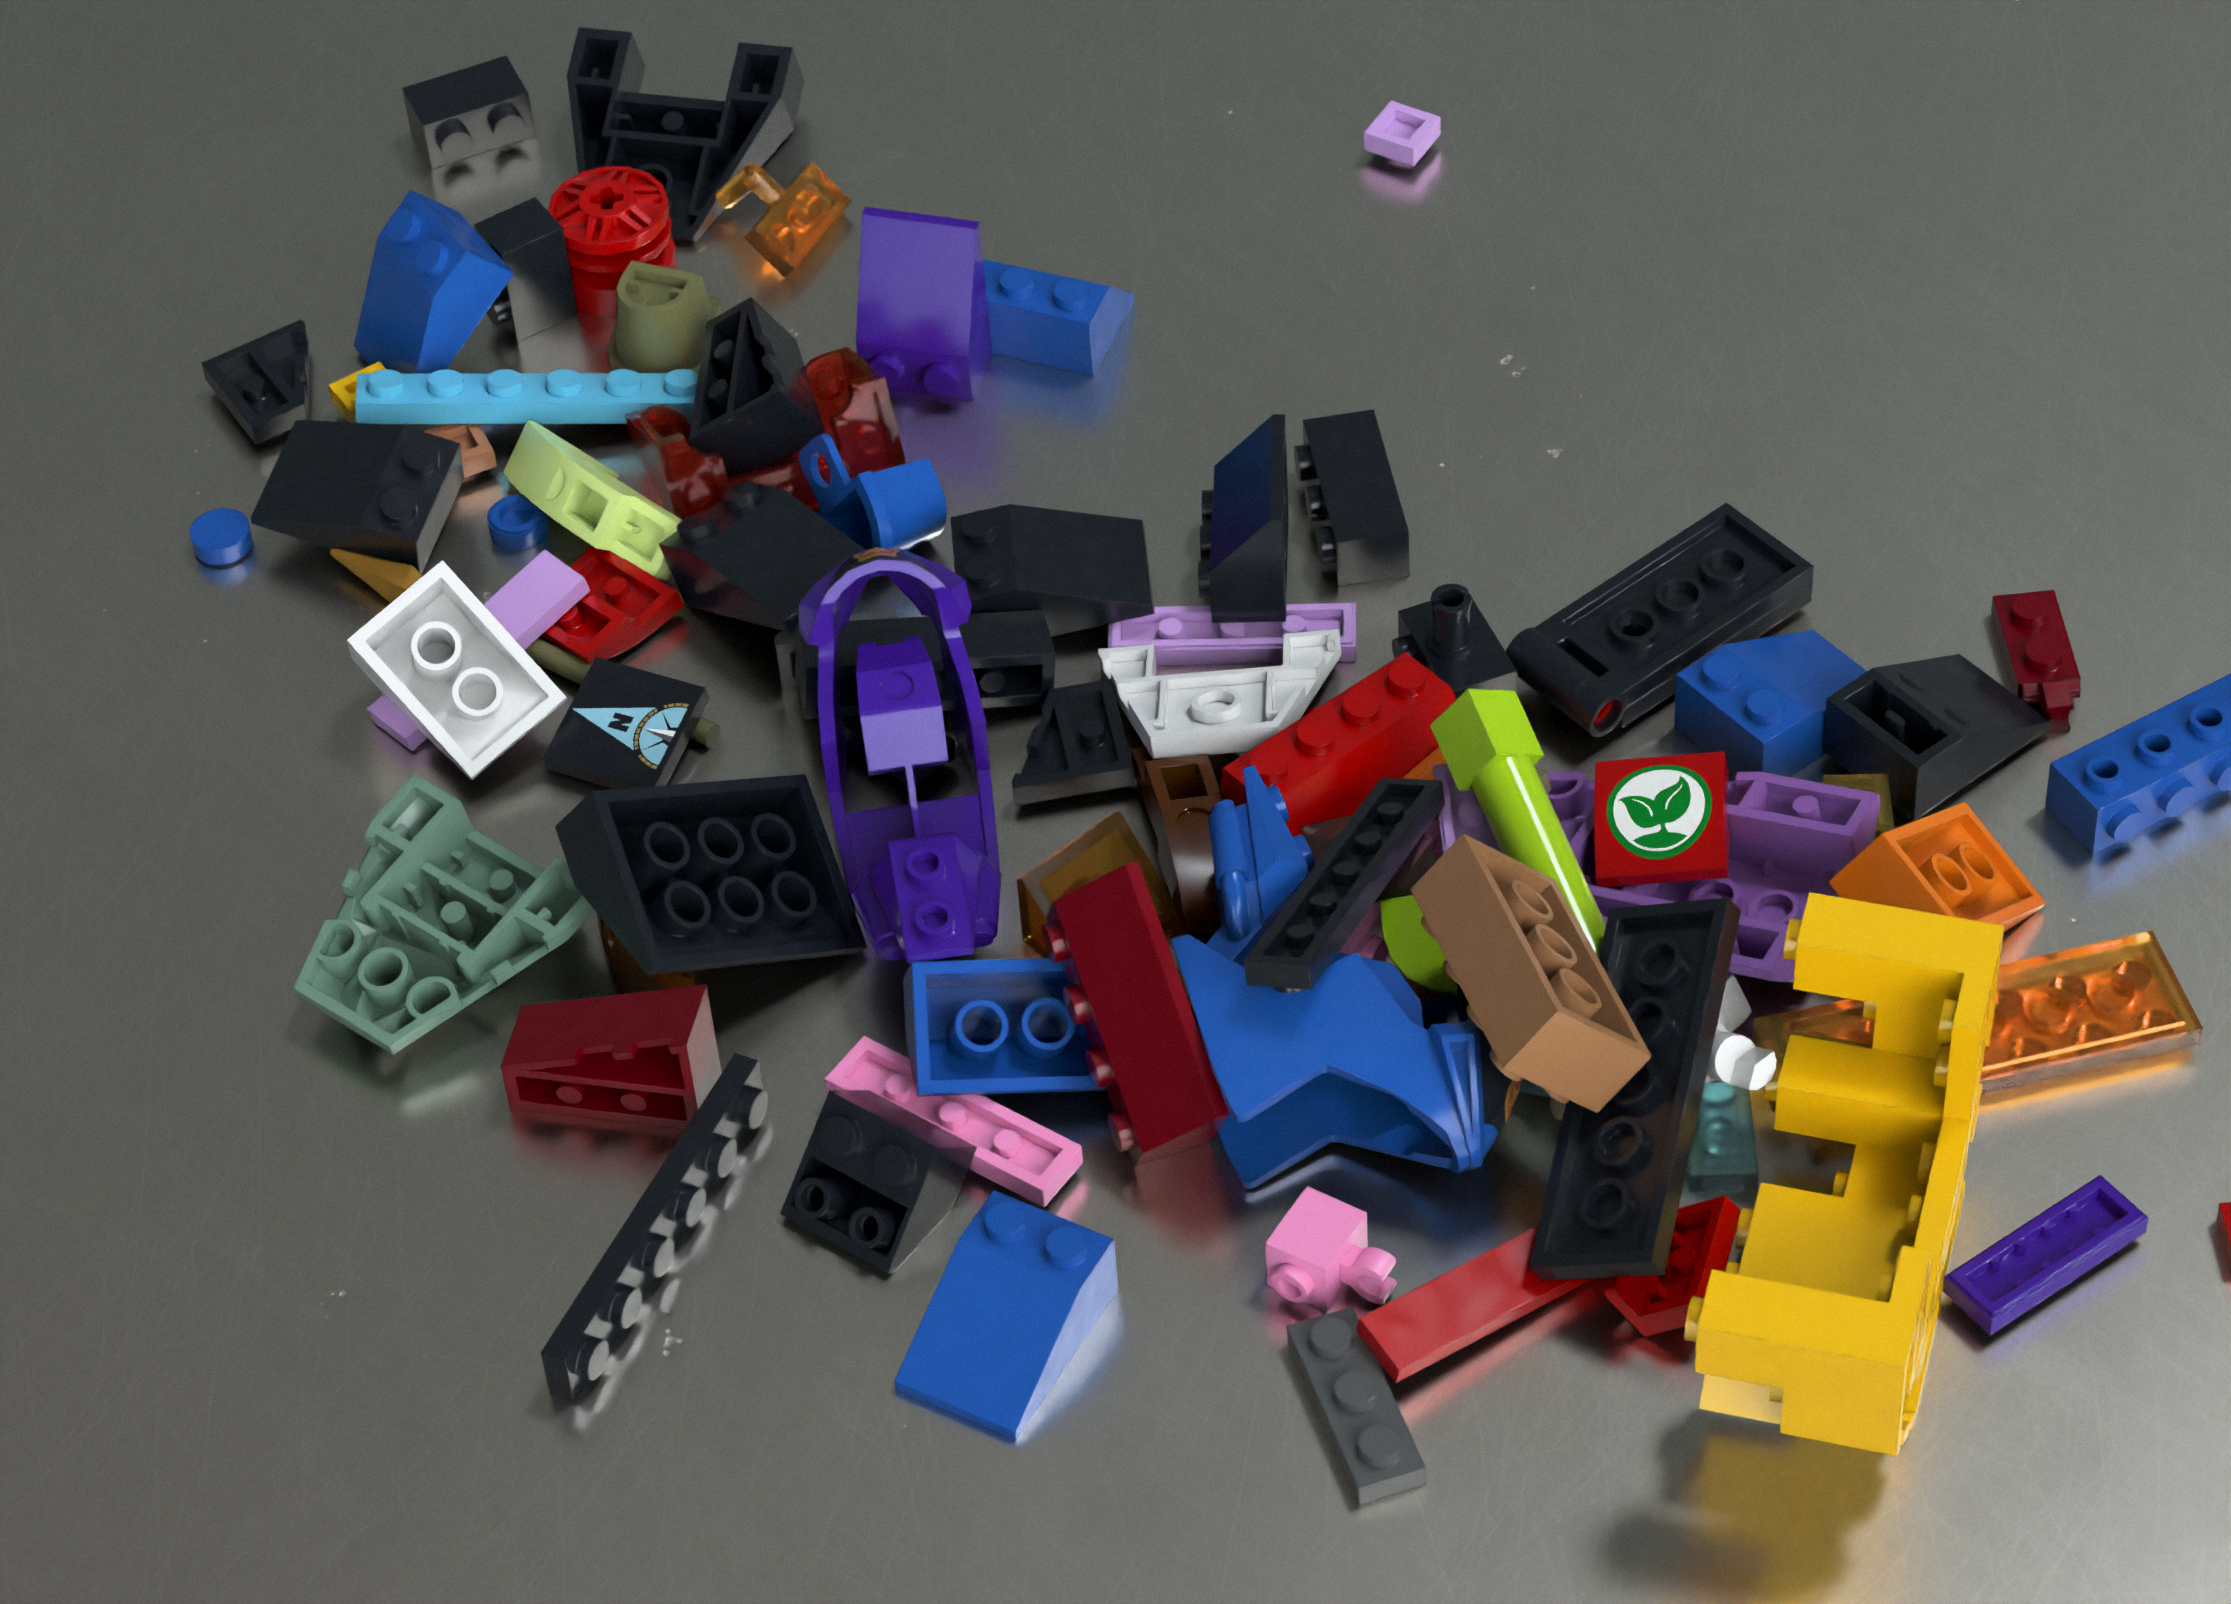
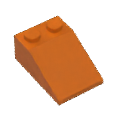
M1966 802L1882 833L1828 881L1841 898L2004 925L2003 933L2037 912L2046 904L2045 900Z

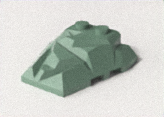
M413 773L372 819L365 834V838L370 846L358 871L348 870L341 885L346 895L335 919H325L293 989L302 1000L394 1055L566 942L594 909L574 885L566 861L556 856L543 870L474 830L459 799Z

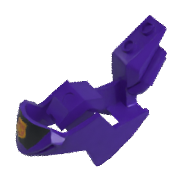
M875 547L847 557L814 584L799 603V632L808 645L818 646L820 740L836 855L852 906L856 908L876 954L882 956L885 960L905 959L907 964L974 954V948L991 944L997 936L1002 877L986 719L976 678L958 625L968 622L972 603L965 580L945 566L903 549ZM876 575L888 576L915 604L921 615L929 616L933 621L939 635L942 663L953 694V733L971 776L975 794L917 802L913 769L946 765L949 762L941 698L932 661L920 636L905 637L903 642L881 646H876V642L859 644L856 678L868 776L904 771L908 804L845 813L844 786L847 748L840 715L841 671L838 653L839 639L842 628L848 625L850 615L868 579Z

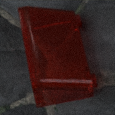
M848 346L811 359L805 365V369L825 431L831 436L851 480L857 474L869 470L875 472L906 464L886 378ZM657 405L625 414L632 443L665 509L681 520L696 513L706 512L723 500L722 495L727 489L745 481H754L758 484L784 489L815 513L820 510L799 462L800 450L781 459L774 465L728 479L722 457L716 452L701 453L688 442L690 425L686 417L677 409L667 405ZM819 454L817 460L818 469L823 480L829 485L831 480L830 468L825 458Z

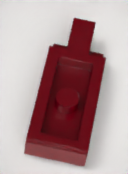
M2047 590L1992 596L1991 616L2014 695L2025 703L2036 702L2038 712L2051 721L2050 729L2045 731V734L2070 731L2069 718L2070 710H2073L2072 698H2080L2081 677L2055 591Z

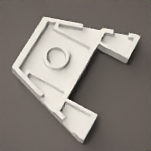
M1339 629L1284 633L1283 664L1281 666L1156 676L1157 665L1154 644L1098 649L1101 676L1104 680H1112L1117 702L1153 759L1224 753L1244 755L1302 717L1342 655Z

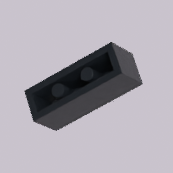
M1374 409L1303 420L1304 445L1294 446V459L1299 481L1309 480L1310 486L1305 487V500L1310 522L1320 521L1321 527L1316 528L1317 548L1321 564H1332L1338 587L1410 576L1409 531Z

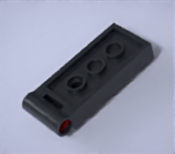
M1726 502L1536 627L1521 631L1510 642L1505 652L1517 669V677L1592 736L1601 737L1609 733L1617 724L1624 727L1675 693L1676 674L1723 644L1756 639L1812 601L1814 566Z

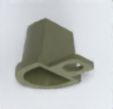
M631 260L619 279L616 289L615 328L610 335L606 348L611 371L629 369L637 373H668L676 369H689L699 373L706 323L722 312L721 301L716 297L707 296L701 274Z

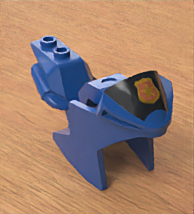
M1255 765L1244 768L1246 803L1235 807L1233 800L1225 799L1216 803L1211 809V814L1208 815L1221 927L1206 944L1189 934L1170 939L1192 1013L1204 1043L1214 1077L1219 1085L1229 1113L1228 1118L1218 1130V1134L1225 1155L1240 1183L1246 1189L1256 1188L1325 1145L1333 1142L1447 1168L1456 1173L1482 1167L1485 1156L1507 1123L1518 1096L1521 1081L1511 1080L1494 1065L1490 1058L1492 1047L1483 1030L1473 1021L1431 1024L1428 1030L1425 1029L1421 1001L1399 970L1388 962L1361 957L1358 952L1351 955L1338 952L1312 990L1306 989L1296 993H1282L1276 991L1273 987L1247 985L1244 960L1314 868L1315 861L1302 834L1291 835L1285 823L1289 821L1288 810L1278 787L1275 784L1266 787Z

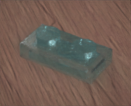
M1717 1080L1705 1083L1687 1165L1689 1193L1758 1190L1759 1171L1750 1090Z

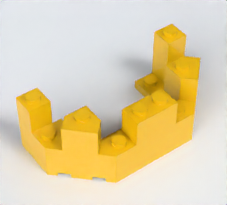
M1809 892L1803 918H1790L1785 937L1783 958L1795 961L1793 989L1864 1001L1863 1019L1874 1020L1873 1044L1800 1031L1792 1032L1789 1036L1784 1060H1776L1775 1073L1765 1086L1764 1099L1776 1102L1774 1130L1855 1144L1856 1147L1850 1172L1837 1170L1832 1195L1761 1182L1754 1209L1742 1207L1735 1238V1248L1743 1250L1741 1262L1728 1261L1725 1272L1712 1269L1705 1298L1692 1296L1687 1312L1684 1340L1696 1342L1695 1372L1705 1374L1699 1409L1780 1424V1433L1895 1456L1898 1455L1900 1445L1904 1444L1909 1430H1912L1915 1423L1943 1295L1944 1276L1948 1273L1967 1180L1963 1178L1967 1163L1969 1142H1973L1983 1085L1980 1083L1983 1069L1985 1046L1990 1044L1994 1020L2004 925Z

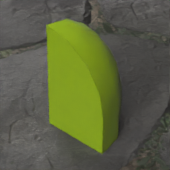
M1414 895L1379 900L1383 936L1394 964L1414 985L1438 994H1458L1457 983L1448 975L1443 966L1446 958L1438 942L1427 933L1421 924V918L1424 915Z

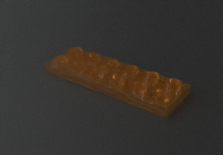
M2147 931L2001 964L1990 1044L1985 1046L1983 1069L1980 1083L1983 1084L1981 1095L2200 1045L2203 1027L2154 932ZM1845 999L1772 1016L1771 1034L1782 1059L1784 1060L1789 1036L1794 1031L1873 1044L1874 1020L1863 1019L1864 1001Z

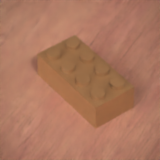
M1463 833L1410 889L1424 915L1421 918L1422 926L1438 942L1446 958L1443 966L1448 975L1460 985L1469 1002L1466 1011L1471 1020L1483 1030L1492 1047L1490 1058L1505 1076L1517 1082L1524 1078L1541 1086L1552 1098L1560 1103L1567 1104L1569 1101H1572L1598 1113L1652 1057L1555 879Z

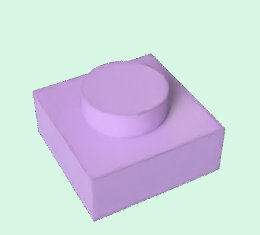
M1391 100L1365 130L1364 150L1414 167L1440 136V116Z

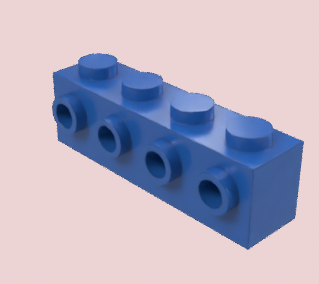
M2231 673L2051 762L2045 807L2092 854H2095L2115 843L2129 841L2141 830L2167 817H2175L2184 813L2192 804L2220 790H2230Z

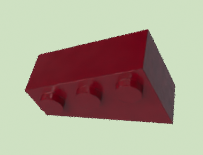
M707 985L523 1005L500 1065L509 1108L685 1130L721 1073Z

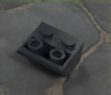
M870 1090L829 1091L780 1215L886 1273H895L953 1208L977 1147Z

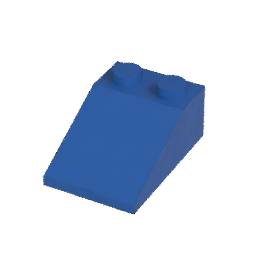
M410 190L377 237L354 347L369 365L380 361L386 369L395 370L401 374H431L437 370L447 369L509 282L514 272L458 211Z
M1814 630L1723 644L1676 674L1674 727L1706 753L1725 751L1728 771L1735 776L1737 772H1764L1791 777L1825 755L1823 752L1826 699L1867 671Z
M993 1190L960 1236L894 1380L895 1390L1017 1441L1119 1290L1114 1239Z

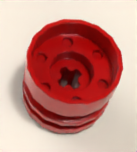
M600 167L583 171L564 181L552 194L547 211L563 227L578 311L597 318H616V289L619 279L631 260L679 270L676 248L671 235L672 222L669 216L668 198L663 184L650 173L632 167Z

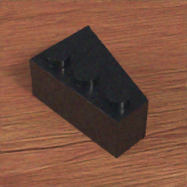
M752 297L706 323L688 440L693 447L736 485L756 473L767 472L778 461L806 446L815 436L826 433L797 340Z

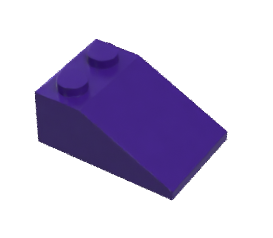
M872 207L864 208L861 223L856 347L862 386L974 400L992 356L979 221Z

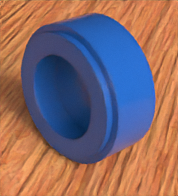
M523 494L507 496L497 501L490 508L487 515L492 541L498 547L505 550L523 551L531 549L543 542L549 533L548 515Z
M219 508L210 510L200 515L190 527V538L194 553L197 558L208 564L224 565L235 562L245 556L252 547L253 537L249 521L243 513L234 509Z

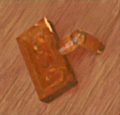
M812 161L800 170L785 189L760 165L749 164L716 192V199L724 208H732L752 191L769 206L767 211L745 235L744 239L784 278L799 266L852 202Z

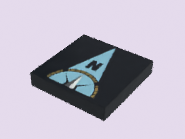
M595 657L542 759L550 771L613 789L667 785L710 697L705 687Z

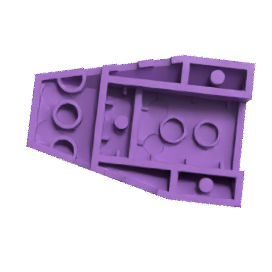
M1547 771L1552 788L1547 795L1605 923H1607L1611 908L1729 897L1741 911L1729 972L1778 982H1794L1795 961L1783 958L1785 937L1790 918H1803L1809 892L1839 897L1828 881L1874 841L1881 804L1879 793L1764 772H1737L1735 781H1728L1727 819L1730 830L1728 878L1604 888L1597 886L1595 873V781H1588L1585 771Z

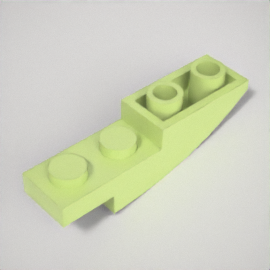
M527 420L503 471L507 479L539 509L596 549L611 551L657 579L668 580L671 571L659 543L677 532V525L682 520L619 481V474L537 422Z

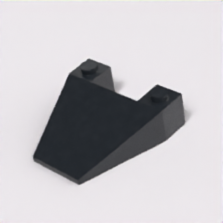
M578 27L567 72L578 174L605 166L632 167L650 173L664 186L669 202L673 241L696 243L794 130L805 81L793 47L739 42L725 101L639 93L646 66L632 32Z

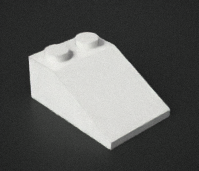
M443 560L347 639L353 661L390 702L471 781L567 700L563 692Z

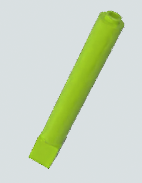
M1467 689L1430 725L1459 791H1474L1501 853L1556 880L1599 959L1606 923L1534 766L1545 755L1516 691Z

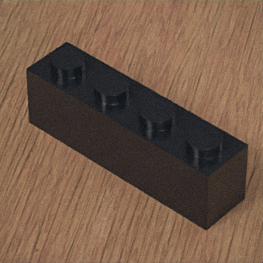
M1043 610L970 614L968 622L958 625L976 678L983 708L1044 704L1049 690L1054 689L1056 652ZM929 616L849 621L848 625L842 628L838 649L841 671V716H860L856 678L859 644L876 642V646L903 642L905 637L920 636L932 661L941 698L942 711L953 710V694L942 663L939 635ZM797 624L795 676L805 719L819 718L818 646L807 644L799 632V624Z

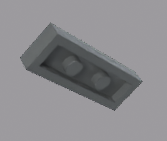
M1352 1306L1287 1326V1340L1359 1505L1426 1485V1467L1375 1355L1356 1332L1359 1319Z

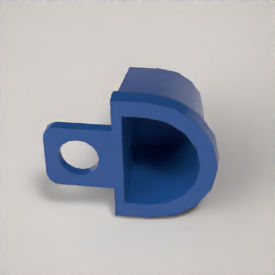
M823 433L815 436L800 450L799 462L820 507L817 514L864 549L869 550L878 547L910 551L939 536L944 530L947 520L946 499L929 458L875 472L869 470L857 474L851 480L829 434ZM819 454L825 458L830 468L831 480L829 485L823 480L818 469L817 460ZM876 575L874 577L869 578L868 580L874 579L882 575Z

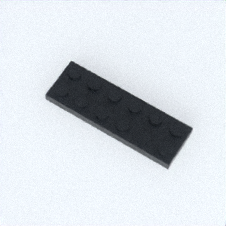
M1729 897L1611 908L1609 910L1599 961L1652 1057L1598 1113L1572 1101L1565 1105L1529 1268L1541 1280L1665 1274L1741 915L1740 909Z

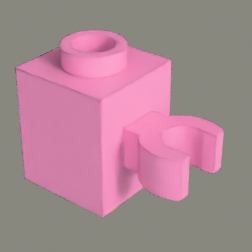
M1306 1186L1265 1242L1267 1286L1275 1289L1280 1295L1292 1302H1304L1327 1313L1348 1284L1364 1299L1383 1305L1397 1285L1395 1279L1387 1276L1396 1264V1258L1382 1249L1368 1247L1367 1212Z

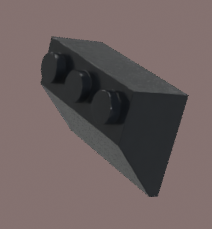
M1273 414L1214 466L1213 490H1202L1203 525H1200L1201 561L1198 563L1199 598H1211L1212 623L1286 621L1289 503L1285 414Z

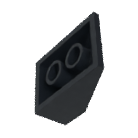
M295 420L253 511L251 523L326 548H337L410 564L422 575L464 480L461 444L404 425Z
M745 481L730 487L723 493L722 501L706 512L696 513L683 519L677 525V532L659 543L686 606L790 632L799 624V603L812 586L847 557L866 550L784 489L758 484L754 481Z
M1013 504L950 517L955 574L966 582L972 603L970 614L1043 610L1051 637L1155 614L1146 533L1142 520Z

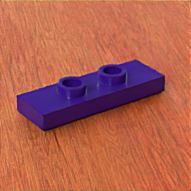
M2099 1175L1945 1275L1943 1292L1989 1335H1992L2145 1234L2148 1217L2104 1177Z

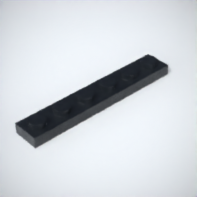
M1379 779L1244 960L1247 985L1273 987L1276 991L1282 993H1296L1306 989H1313L1445 805L1443 783L1441 780Z
M737 1053L733 1055L540 1352L550 1395L575 1403L587 1382L599 1377L607 1362L610 1346L621 1329L629 1328L635 1321L640 1310L642 1296L654 1277H661L667 1271L673 1257L675 1244L686 1227H693L700 1219L707 1194L718 1177L723 1178L730 1172L736 1158L737 1147L750 1128H757L763 1120L768 1105V1094L763 1090L759 1060Z

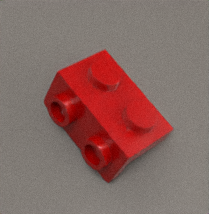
M1727 1195L1678 1208L1665 1274L1608 1277L1605 1287L1606 1298L1644 1337L1684 1327L1691 1297L1705 1298L1712 1269L1725 1272L1737 1232L1741 1210Z

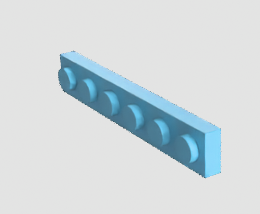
M443 369L434 371L431 374H401L395 370H378L371 374H357L356 423L526 424L527 420L535 421L538 424L691 423L699 373L689 369H676L668 373H637L629 369H618L609 373H578L569 369H559L551 373H519L510 369L496 370L491 373H459L455 370Z

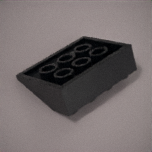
M806 774L592 791L555 826L574 885L647 976L861 953L867 948Z

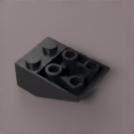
M1956 654L1872 668L1826 699L1823 752L1873 791L1879 793L1882 798L1912 821H1915L2050 729L2051 721L1962 655Z

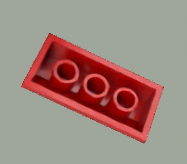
M1405 652L1223 767L1220 789L1222 799L1233 800L1235 807L1246 803L1243 769L1255 765L1265 786L1269 787L1275 784L1280 790L1289 814V821L1285 823L1292 836L1298 834L1304 836L1316 865L1327 850L1325 844L1343 829L1380 778L1402 779L1439 747L1430 725L1457 698L1450 685Z

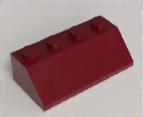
M1137 860L1127 863L1054 900L1046 916L1048 923L1041 925L1042 937L1048 956L1053 963L1062 961L1070 986L1063 988L1064 1000L1069 1016L1075 1026L1084 1024L1092 1046L1091 1049L1085 1051L1090 1076L1097 1089L1106 1087L1114 1108V1112L1107 1115L1113 1141L1119 1152L1129 1151L1134 1167L1210 1143L1229 1116Z

